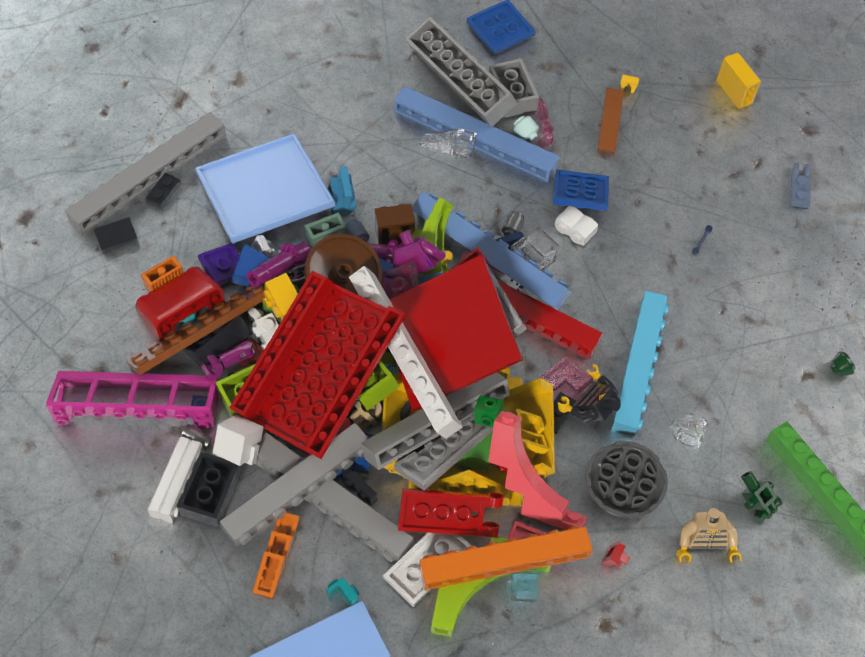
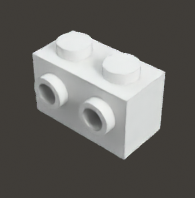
M273 313L255 320L252 324V331L256 338L260 339L263 351L279 326Z

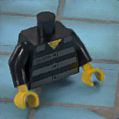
M592 364L595 372H590L588 369L587 372L589 378L592 380L597 379V382L594 381L572 406H570L567 397H561L563 404L558 402L560 412L566 413L569 411L570 415L584 423L604 421L613 411H618L621 407L615 385L606 376L600 375L599 368L595 364Z

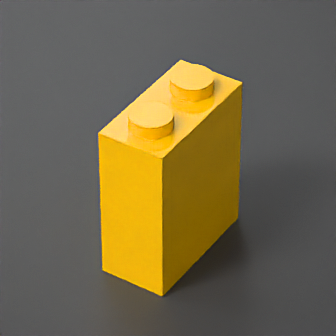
M738 52L727 55L723 59L716 79L738 109L753 104L761 80Z

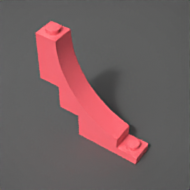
M501 411L494 421L489 462L508 468L505 489L524 495L521 515L564 530L573 526L584 527L587 517L577 512L569 511V501L555 492L532 466L522 441L521 417L511 412Z

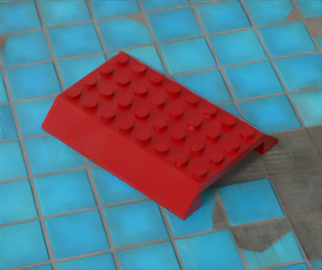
M311 271L229 408L246 419L263 426L267 431L322 460L404 320L406 313L391 306H388V308L334 284L326 276Z

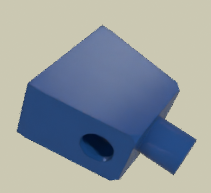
M245 244L240 252L230 282L244 286L250 285L247 280V273L270 258Z

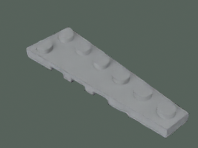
M472 415L469 419L461 422L463 427L447 439L441 436L437 441L433 443L430 441L425 444V448L417 453L414 451L395 463L394 470L424 491L493 431V427L475 424L474 415Z

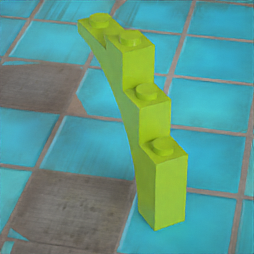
M439 197L433 206L429 218L425 221L423 229H415L412 234L413 239L423 236L434 246L444 251L446 225L454 205ZM439 260L440 262L434 269L422 273L425 275L440 271L445 273L449 269L447 265L442 264V260Z
M500 536L491 538V542H497L498 544L505 543L508 540ZM546 566V567H541V568H536V569H531V570H526V571H532V570H533V571L549 572L551 566ZM501 576L439 588L431 633L452 637L456 621L466 603L482 587Z

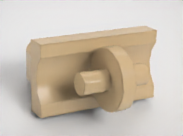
M359 401L354 404L357 410L349 417L363 431L371 424L375 428L379 425L374 417H378L382 413L383 407L380 402L368 411Z

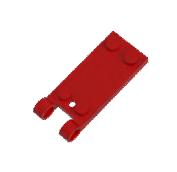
M402 488L397 528L398 531L495 538L498 537L500 525L491 521L483 523L485 507L502 508L504 496L495 492L478 494Z

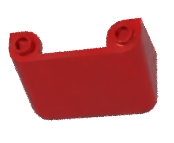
M190 267L178 277L147 295L139 297L135 308L160 342L164 340V336L170 330H176L175 324L205 306L211 309L212 305H217L221 302L225 303L223 289L200 267Z

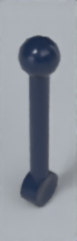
M706 226L704 235L698 245L692 250L694 254L700 252L699 249L705 238L713 230L712 226Z

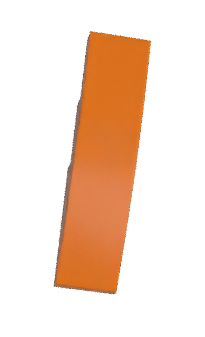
M286 513L282 518L277 519L267 550L264 551L252 593L274 598L292 547L300 516Z

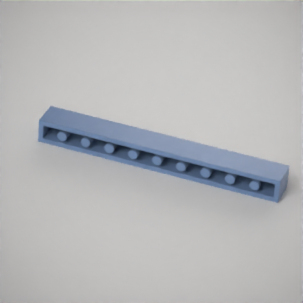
M404 86L394 99L395 112L549 182L558 167L560 156L553 152L546 151L537 145H533L494 126L490 127L487 123L469 116L458 109L447 106L445 103L436 101L429 96H425L414 89Z
M422 191L412 206L413 212L427 220L434 204L439 198L431 192L427 195ZM451 211L445 234L470 251L479 247L488 259L489 264L555 309H561L572 293L567 289L569 286L561 279L558 282L552 279L554 276L546 269L542 272L537 268L539 265L531 259L528 262L524 260V255L516 249L512 252L508 249L509 244L501 239L497 242L493 239L495 237L494 234L488 230H485V232L481 231L479 224L473 220L469 223L465 220L467 216L457 211L454 213Z

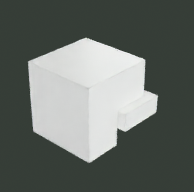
M239 415L225 420L217 426L213 454L239 466L244 463L251 466L256 464L260 446L257 443L261 441L264 427Z

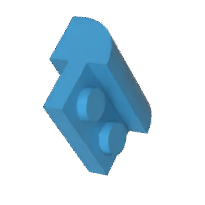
M340 166L338 176L330 177L327 189L336 205L331 208V214L339 212L342 217L351 214L356 209L352 176L348 174L347 166Z

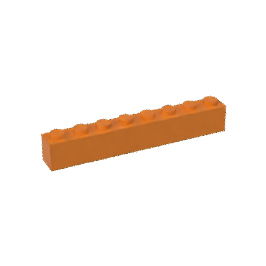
M573 526L566 531L552 530L546 535L541 536L532 534L525 539L511 538L505 543L491 542L486 544L485 547L480 548L471 546L467 547L464 551L456 552L455 550L445 552L444 555H426L423 559H420L419 568L424 590L426 591L590 558L593 549L586 527Z

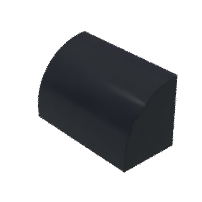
M130 217L93 229L101 250L137 238Z

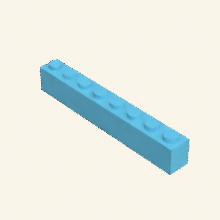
M645 290L620 391L621 407L615 412L612 431L635 436L636 431L642 428L643 419L640 416L641 413H645L647 402L644 401V398L649 396L651 389L648 381L649 379L652 380L655 368L651 367L652 363H656L659 353L655 350L656 346H660L662 340L659 332L660 330L663 331L666 320L663 319V315H667L669 304L666 303L668 296Z

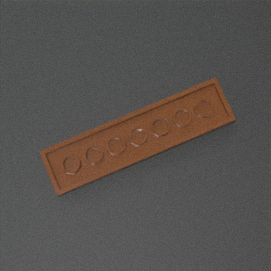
M248 285L242 293H235L227 302L215 305L213 307L214 310L209 313L204 312L197 317L198 319L192 323L187 322L183 324L179 331L168 333L164 336V340L159 343L154 342L150 344L144 352L133 354L130 360L127 361V364L137 374L145 373L262 302L263 298H265L263 293L265 286L253 287Z

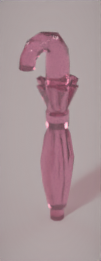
M539 96L537 111L544 126L542 134H546L547 140L545 142L538 140V143L542 147H548L554 140L552 131L555 129L550 125L548 109L541 96Z

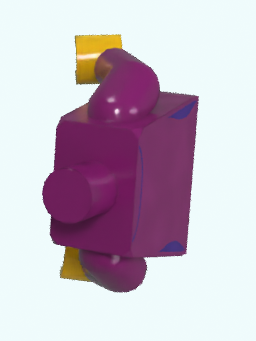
M410 230L399 234L403 243L395 249L393 266L400 270L402 278L434 269L440 262L439 260H442L443 265H447V260L453 261L452 252L440 250L426 240L425 237L421 236L413 239Z

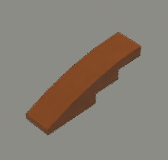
M606 88L597 149L599 152L615 154L624 90Z

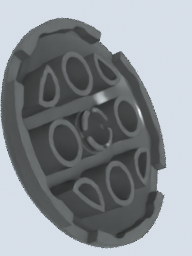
M616 441L614 444L601 447L591 457L586 469V485L592 499L604 511L621 518H638L651 513L661 504L668 486L667 473L660 463L659 457L649 448L631 441ZM621 479L628 480L630 484L624 485Z

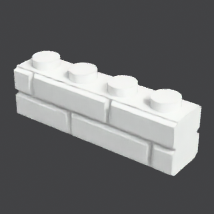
M179 437L147 509L151 517L173 523L175 517L178 518L180 516L177 509L179 500L200 452L206 453L201 442Z

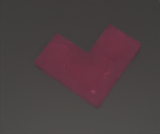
M567 357L537 378H542L553 384V392L564 383H567L580 393L593 383V377Z

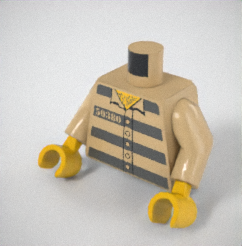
M711 508L708 512H697L692 520L681 528L679 543L681 549L676 552V557L681 563V558L685 555L686 562L690 563L691 555L687 548L728 549V546H730L731 549L728 550L730 562L732 563V556L735 554L738 555L739 562H741L742 556L737 549L739 545L737 529L730 520H726L725 513L720 512L716 508Z

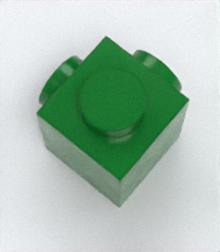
M480 395L474 407L475 424L493 427L494 421L501 411L506 412L503 400Z

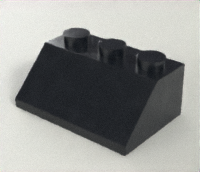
M238 315L187 346L183 351L199 366L203 364L210 365L211 363L207 356L214 355L220 359L218 355L248 341V337L253 333L242 317Z

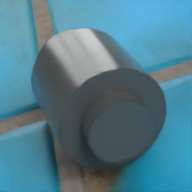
M512 211L508 214L501 229L504 236L521 231L525 222L524 215L518 211Z

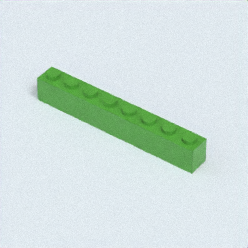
M788 421L773 429L766 439L767 443L865 558V512Z

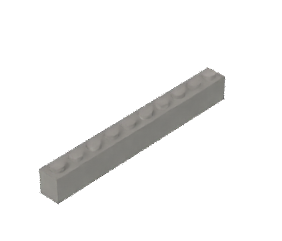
M211 112L202 116L179 134L174 135L170 140L159 145L149 154L144 155L142 159L131 164L121 173L116 174L111 180L100 185L99 188L90 194L85 195L77 203L69 206L65 210L68 220L81 234L85 233L156 184L164 173H172L226 136L224 124Z
M263 430L261 441L257 443L260 446L256 465L260 468L264 466L269 470L271 476L278 479L304 459ZM334 480L326 481L317 492L303 498L307 502L312 501L322 513L330 514L333 520L340 526L345 525L348 527L351 534L355 537H361L366 540V544L374 550L377 548L390 562L395 561L397 563L413 546L414 538L405 531H398L394 523Z

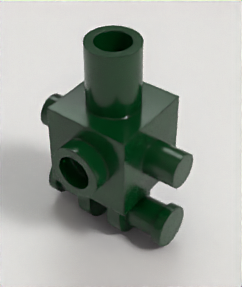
M748 471L741 476L747 487L741 494L746 500L744 505L748 510H759L760 513L754 516V520L758 524H762L765 519H770L772 514L778 511L777 508L783 504V501L772 490L774 488L772 482L757 481L752 471Z

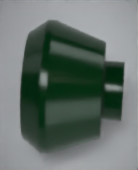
M839 351L831 360L832 365H830V368L835 375L839 374L842 377L855 373L856 367L846 352Z

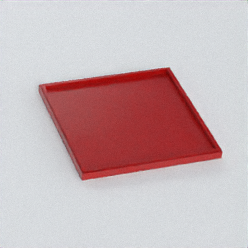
M482 254L390 299L395 309L406 313L402 322L445 397L523 361ZM397 364L411 409L416 411L422 408Z

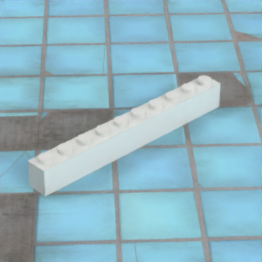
M363 266L349 277L358 295L386 308L388 306L393 307L377 277L367 267ZM402 322L388 348L436 433L447 439L463 426Z

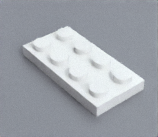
M427 533L383 575V579L414 607L430 591L424 590L419 568L420 559L430 554L435 556L444 555L445 552L455 550L456 552L464 551L467 547H471V545L460 535Z

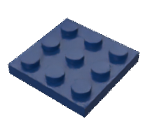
M504 0L480 11L466 20V23L493 55L515 46L536 34L534 28L509 0Z
M556 169L553 204L607 211L609 176Z

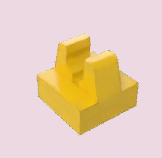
M623 74L620 83L621 90H624L628 85L631 88L630 94H633L638 86L639 78Z

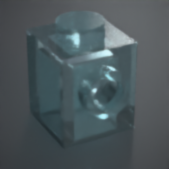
M512 574L511 581H507V594H511V601L536 602L538 598V575Z

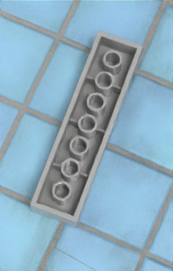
M430 16L405 38L411 49L490 127H493L518 104L512 93Z

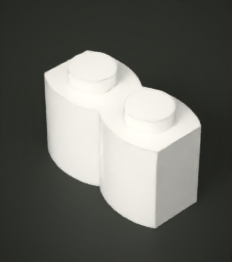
M568 206L555 221V227L558 232L570 236L574 243L583 246L594 236L598 229V224L592 218L583 215L581 211L573 206Z

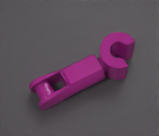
M245 341L237 347L218 355L220 359L214 355H209L207 358L211 364L200 366L209 379H217L222 375L223 367L227 368L255 355V351L252 349V342Z

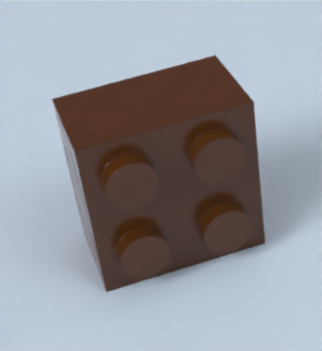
M412 204L375 208V232L378 244L388 245L392 239L397 240L398 245L403 242L399 234L410 230L411 234L414 233L415 218Z

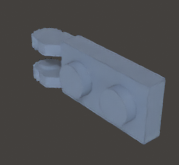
M794 163L791 176L790 206L809 208L810 165L805 164L803 175H799V163Z

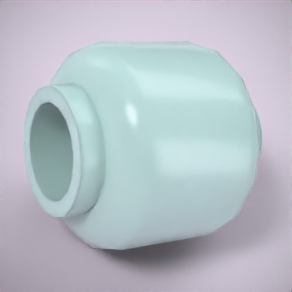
M523 115L513 124L514 133L524 141L529 140L532 142L538 137L539 126L532 117H525Z

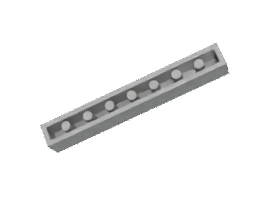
M495 373L446 396L460 423L474 415V407L480 395L497 399L508 397L510 393L507 379ZM421 409L367 439L361 445L365 460L380 470L440 434L436 433L426 413Z
M356 423L352 424L333 439L322 460L310 455L222 519L220 523L223 530L237 547L241 544H247L257 532L266 530L270 525L269 523L273 520L282 518L292 506L296 507L301 504L304 497L317 492L326 481H332L338 472L342 469H348L358 457H364L361 443L369 438Z

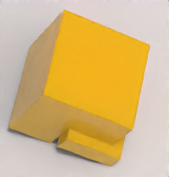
M515 408L512 413L521 417L522 441L526 454L531 461L537 453L545 454L549 450L544 435L540 434L545 427L541 416Z

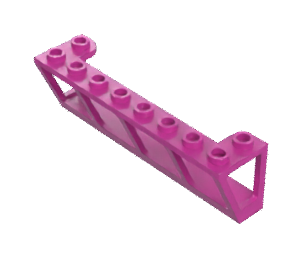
M58 371L46 401V406L54 422L61 425L72 422L73 415L77 417L93 415L95 417L114 416L116 418L132 416L138 419L145 417H155L156 419L175 418L178 420L192 418L194 424L200 429L215 428L219 396L215 382L219 380L218 378L211 380L207 376L139 375L137 373ZM64 387L90 388L85 402H62ZM58 388H59V394H58L57 402H54V398H55L56 393H57V390H58ZM96 388L130 389L125 404L92 403ZM137 389L171 390L167 405L133 404ZM177 391L209 392L206 406H175Z

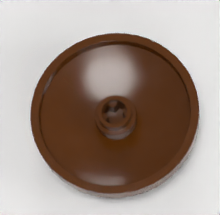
M334 234L323 238L311 249L305 262L304 274L305 280H307L311 271H315L326 276L334 284L358 295L349 277L365 266L375 274L381 284L382 267L376 252L367 242L349 234Z

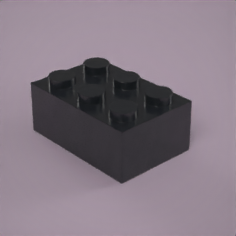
M200 452L177 505L180 516L219 528L220 521L224 517L241 476L240 466L221 457Z

